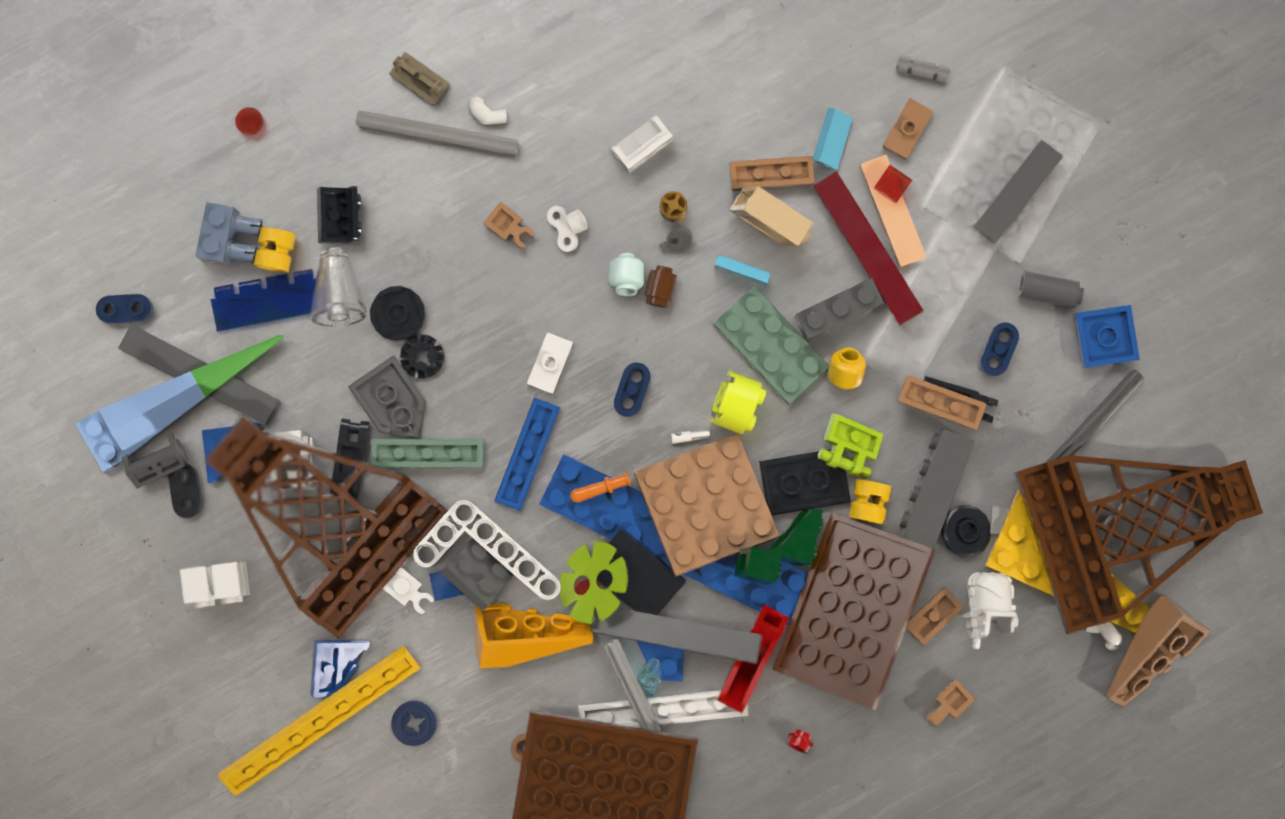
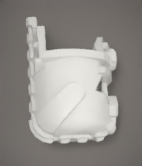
M976 572L967 581L966 588L970 611L963 614V618L966 621L965 628L968 630L969 639L973 641V649H979L980 640L989 635L990 622L995 621L998 628L1004 634L1014 632V628L1018 626L1019 619L1017 613L1014 612L1016 611V606L1012 605L1011 601L1014 598V585L1011 584L1013 581L1006 574L1001 572L999 574L995 572Z

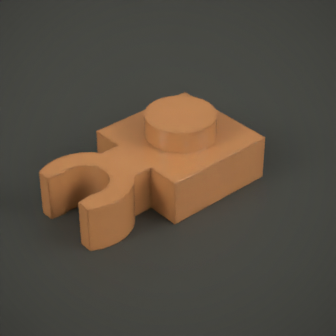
M501 201L483 222L486 227L505 241L510 235L514 237L515 244L521 249L526 247L520 241L522 234L526 233L532 238L535 236L530 228L519 226L523 219Z

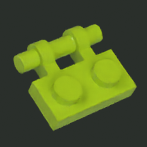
M832 414L823 441L832 444V449L828 451L821 448L817 457L826 461V465L830 467H840L847 470L849 475L854 477L861 476L867 479L871 474V468L864 466L865 459L870 461L876 460L884 434L841 415ZM847 450L854 453L853 460L842 457L843 451Z

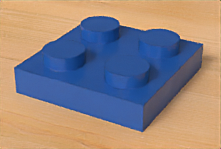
M1131 305L1074 314L1083 369L1140 360Z

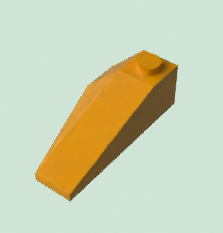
M504 603L489 604L485 610L481 611L474 605L475 645L480 669L509 667L592 644L594 641L590 624L578 622L570 615L555 613L552 616L537 614V609L528 608L527 612L511 609V605Z

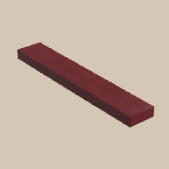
M836 171L813 185L867 275L873 279L879 294L899 326L924 312L923 308L838 172Z

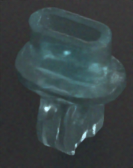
M655 658L645 663L637 674L638 683L651 697L657 692L662 675L661 667L659 666L660 662Z

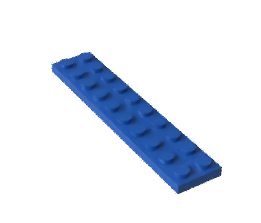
M563 454L539 505L609 539H612L618 530L623 527L670 566L642 493L626 485L614 489L611 494L608 491L575 503L570 499V493L574 489L605 481V477H609V479L612 477ZM739 553L683 574L759 612L763 605H766L789 617L786 624L788 626L808 576L807 572L787 562L780 561L782 566L781 574L774 584L763 585L734 577Z

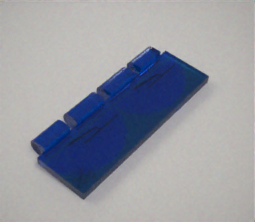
M311 268L293 272L294 283L291 284L288 273L266 277L267 288L263 289L261 278L239 282V294H236L234 284L214 287L215 298L210 300L216 331L219 332L326 311L320 278H314L313 269Z

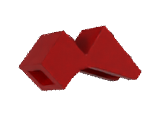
M763 605L749 633L763 636L758 662L754 664L735 660L717 701L740 713L744 711L764 667L785 629L789 617Z

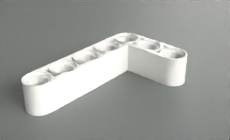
M467 500L456 502L414 550V560L421 567H433L439 563L463 534L467 532L540 598L545 600L554 599L561 590L560 581L553 573L475 504ZM462 505H468L472 510V516L466 521L460 520L457 515V511ZM488 523L493 528V534L489 539L484 540L480 538L478 529L482 524ZM443 526H449L453 530V537L448 542H444L439 538V531ZM503 542H509L514 547V553L509 558H504L499 554V547ZM425 547L432 548L435 553L434 559L430 563L423 562L420 557V552ZM526 560L531 561L535 566V572L529 577L522 575L520 572V565ZM545 579H551L556 584V590L552 595H545L541 591L540 586Z

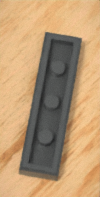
M1041 139L973 228L993 244H996L1063 158V155Z

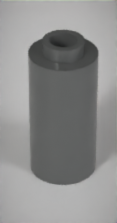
M1024 270L1018 291V297L1072 309H1074L1076 304H1081L1084 294V288L1080 287L1079 281Z

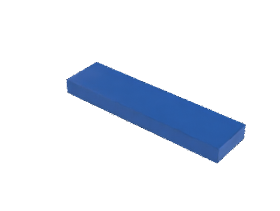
M534 397L495 497V502L521 511L560 407Z

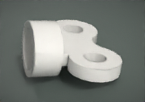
M553 206L547 212L548 222L558 229L557 243L559 248L565 252L575 250L578 246L576 234L588 229L583 213L577 209L567 214L566 209L562 206ZM556 212L560 214L559 220H556L554 217ZM567 237L571 240L570 245L565 244Z

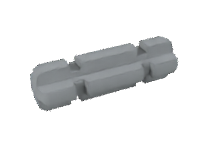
M899 56L897 60L896 70L899 72L907 73L909 71L911 75L931 80L936 78V81L946 83L949 79V67L942 65L936 67L934 63L918 59L912 61L910 57Z

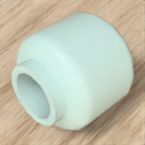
M619 254L618 258L613 259L609 263L608 283L610 288L621 296L637 294L645 283L644 263L640 259L635 258L634 254Z

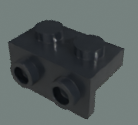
M350 186L348 188H317L318 244L350 245L359 240L362 233V224L358 221L361 195L358 193L357 186Z

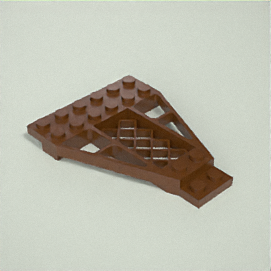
M244 416L237 421L205 458V461L228 479L298 609L319 626L322 625L338 639L411 556L417 545L448 512L442 504L405 474L261 431ZM301 451L356 468L343 483L337 484L303 457ZM287 454H289V455H291L294 459H284V458L286 457ZM296 464L297 478L281 480L280 466ZM301 464L315 476L301 477ZM276 468V480L265 481ZM364 470L399 480V483L373 511L368 510L348 493L349 487ZM322 481L336 493L323 495ZM317 482L318 495L303 497L302 483ZM297 484L298 498L283 499L282 485ZM277 486L278 500L262 501L261 488ZM256 490H257V500L252 496L253 493H254ZM338 499L339 513L324 514L323 501ZM343 499L357 510L344 512ZM318 501L319 515L304 516L303 503ZM298 503L299 517L284 519L283 505ZM278 506L279 517L266 507ZM252 507L293 539L279 557L275 556L251 511ZM359 516L360 528L358 530L345 531V518ZM340 518V532L325 533V520ZM320 521L321 534L305 536V522ZM300 523V534L288 524ZM346 537H351L346 543ZM341 538V550L327 553L326 539ZM321 540L322 552L309 541ZM299 546L304 547L326 565L324 570L301 596L296 594L281 567Z
M1071 454L1014 472L1066 634L1125 617L1130 610L1222 532L1227 531L1238 521L1263 514L1246 460L1216 468L1075 456ZM1075 463L1110 466L1117 492L1114 495L1088 502ZM1119 467L1169 471L1171 477L1137 488L1127 489ZM1175 482L1170 494L1157 488ZM1180 484L1191 490L1187 503L1175 497ZM1149 490L1144 502L1131 496ZM1154 493L1167 499L1161 511L1149 505ZM1123 498L1118 510L1105 504ZM1128 501L1141 507L1135 519L1123 513ZM1172 502L1184 508L1179 520L1166 515ZM1097 506L1092 516L1090 508ZM1102 509L1115 515L1109 528L1097 522ZM1146 510L1158 516L1152 529L1140 523ZM1189 511L1200 517L1196 530L1183 524ZM1120 518L1132 524L1127 537L1114 531ZM1163 519L1175 525L1170 538L1158 532ZM1137 527L1149 533L1144 547L1132 541ZM1097 528L1106 532L1102 543ZM1181 529L1192 534L1176 540ZM1111 535L1124 542L1118 555L1105 548ZM1155 537L1166 542L1165 544L1150 548ZM1194 542L1192 549L1155 579L1149 560L1150 555ZM1129 545L1140 550L1139 552L1124 556ZM1105 554L1112 557L1114 560L1107 561ZM1139 559L1142 563L1148 586L1122 607L1110 567Z

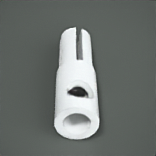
M707 429L671 433L672 444L710 439V431Z

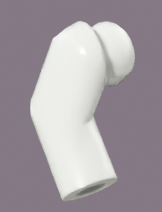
M473 97L470 100L469 112L479 123L483 125L507 123L506 109L490 110L483 103L484 100L481 97Z
M1111 622L1084 629L1085 632L1101 634L1105 639V647L1110 651L1118 650L1123 642L1122 635Z

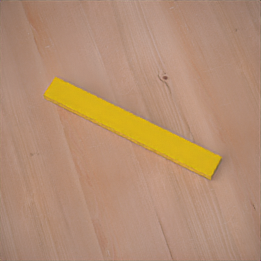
M403 645L219 772V779L234 796H237L420 669L418 662Z

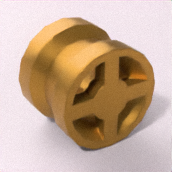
M670 191L663 195L659 206L662 217L668 221L675 222L685 216L687 200L681 193Z

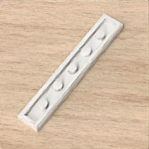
M721 690L647 698L659 725L749 716L747 705L744 711L740 713L717 701ZM629 700L578 706L580 718L635 728L641 727Z

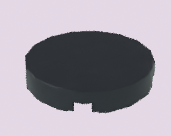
M390 286L380 291L370 308V320L375 330L384 338L392 341H406L415 336L423 327L426 318L425 306L420 296L413 290L403 286Z

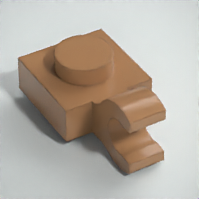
M954 679L935 697L940 705L925 718L932 726H937L948 714L956 719L976 699L957 679Z

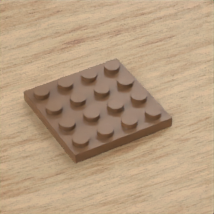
M738 433L634 472L674 577L739 553L740 549L753 548L777 539L780 536Z

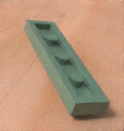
M371 439V464L379 467L483 468L484 440Z

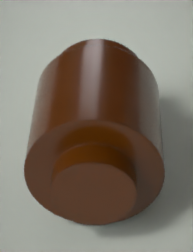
M657 265L656 270H650L644 295L647 297L646 304L667 308L668 302H672L677 275L672 273V268Z

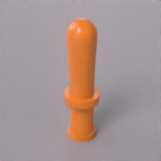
M628 472L611 479L605 477V481L574 489L570 493V499L575 503H579L609 491L611 494L614 489L626 485L630 486L632 484Z

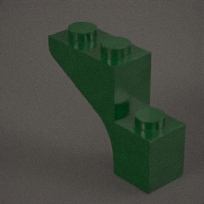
M815 508L809 511H801L773 545L766 550L752 547L740 549L734 577L763 585L774 584L781 574L782 566L780 561L798 566L811 565L817 555L816 541L823 527V519L821 518L823 510Z

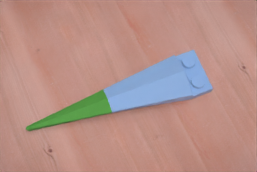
M283 335L275 336L103 407L77 422L76 426L102 472L105 473L121 464L122 457L125 455L131 458L195 405L281 341Z

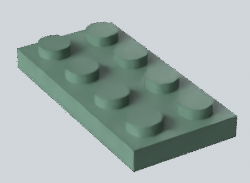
M755 286L714 322L719 331L788 405L829 368L826 361Z

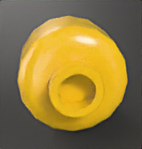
M849 347L834 352L828 368L830 382L844 390L858 387L863 381L866 369L864 356L856 349Z

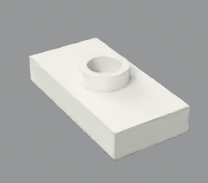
M547 332L527 384L553 394L573 342Z

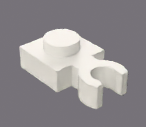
M402 567L383 587L386 592L404 606L411 600L414 609L420 614L426 612L420 607L421 599L426 598L432 603L435 601L431 594L418 591L423 583Z

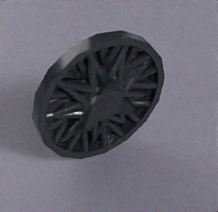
M970 505L957 506L950 510L941 530L942 539L946 547L952 553L961 557L976 556L983 552L989 544L991 537L990 522L987 516L979 508Z

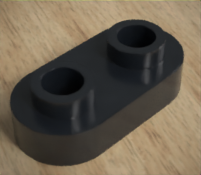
M188 464L168 474L173 510L182 518H193L202 509L198 473L192 465ZM183 471L187 477L185 481L180 482L178 474ZM185 499H189L191 502V506L187 510L182 507V502Z

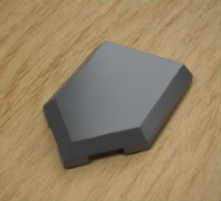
M394 355L348 386L380 433L418 439L425 400Z

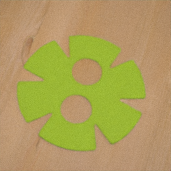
M595 541L592 558L590 557L587 545H582L571 554L566 562L575 574L561 573L560 598L563 607L566 608L577 600L570 616L578 622L591 624L595 607L599 620H605L616 611L621 603L612 594V591L626 592L628 578L626 564L623 557L609 564L617 550L611 544ZM602 570H609L613 577L612 583L607 589H600L597 585V576ZM579 576H586L590 582L589 589L584 595H578L574 590L575 580Z

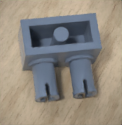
M206 202L195 257L201 261L229 266L230 259L253 264L254 255H249L248 253L255 254L257 246L234 243V237L236 232L259 237L260 229L256 227L263 226V219L239 216V211L234 207Z

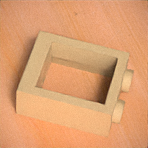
M759 186L743 187L729 211L782 246L803 245L811 234L809 229L813 222Z

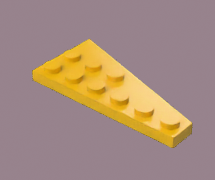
M1018 489L1010 506V511L984 566L1006 574V576L1054 597L1020 489ZM1112 574L1123 607L1136 595ZM1141 601L1125 617L1110 622L1136 633L1144 615L1150 608Z

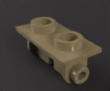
M406 52L401 57H396L392 64L394 67L389 75L432 105L436 104L450 84Z

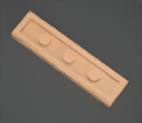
M887 155L860 164V169L899 268L925 259L926 254Z

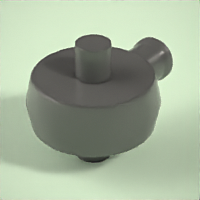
M675 225L669 229L666 236L667 241L659 246L663 252L669 248L677 251L685 250L691 245L692 233L684 225Z

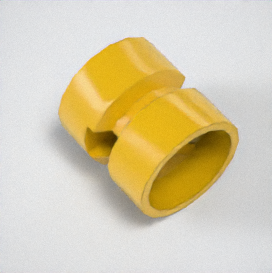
M261 227L258 238L261 249L255 252L253 266L275 272L289 273L292 258L288 253L294 249L296 234L285 230Z
M856 479L853 492L856 501L851 502L848 518L884 525L887 512L884 503L889 502L892 486ZM870 496H872V503L868 502Z

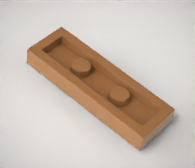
M813 156L733 161L729 163L731 191L742 190L743 187L759 186L763 189L814 185L815 183Z
M906 375L897 402L975 431L978 430L987 405L986 403L910 375Z

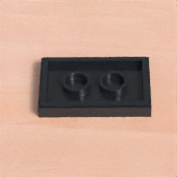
M819 451L759 461L765 501L771 516L850 503L846 470L826 465V461L818 459Z
M623 527L608 542V544L617 549L609 564L623 557L628 577L626 592L612 591V593L634 611L658 615L686 583V579L681 575L674 577L672 569L668 564ZM602 570L598 574L597 580L606 588L611 585L613 579L609 570Z

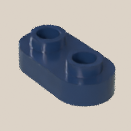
M142 294L104 296L96 305L98 318L107 324L145 322L153 313L151 300ZM136 303L141 304L139 312L133 311V306ZM112 304L114 307L113 312L106 314V306Z
M1003 322L991 330L979 361L980 368L986 375L995 377L1007 370L1019 341V332L1013 324ZM1001 332L1008 335L1007 342L1000 341L999 334ZM990 358H995L998 361L996 368L990 367L988 363Z
M638 362L631 363L623 371L614 398L615 410L623 417H632L641 409L650 382V371L644 364ZM639 372L642 375L641 381L634 382L631 379L632 374ZM626 398L633 401V406L629 409L624 408L622 405L623 400Z

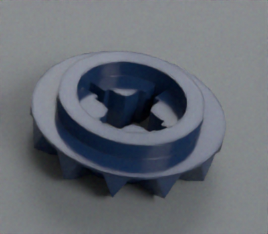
M409 701L400 705L395 710L391 720L394 736L401 743L408 746H419L426 743L433 736L437 726L434 712L427 704L419 701ZM409 712L415 719L425 718L418 725L419 735L414 728L408 729L407 727L403 729V726H406L410 721Z

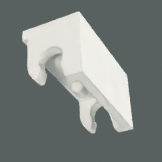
M656 115L621 142L610 148V150L629 174L671 143L673 135Z

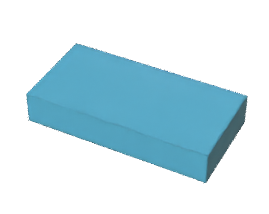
M828 108L813 161L832 170L838 169L853 119L851 116L835 108Z
M722 255L717 257L714 266L715 269L763 286L767 285L770 277V272Z

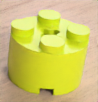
M729 370L726 376H729L730 379L728 383L722 381L711 410L716 412L715 418L710 417L709 422L742 435L745 430L752 431L757 418L753 414L757 404L761 405L763 403L766 389L762 388L761 382Z

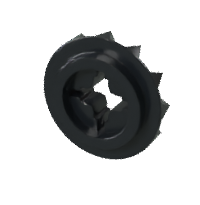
M417 334L407 339L400 350V362L403 369L409 375L425 379L434 376L441 369L444 363V351L441 344L432 336ZM415 347L422 352L431 348L426 356L430 363L429 366L422 361L412 364L417 358L416 351L414 350Z

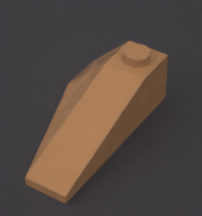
M1162 594L1144 615L1106 696L1124 707L1150 686L1151 679L1161 672L1166 674L1172 669L1170 664L1181 655L1184 658L1189 656L1211 631L1176 602Z

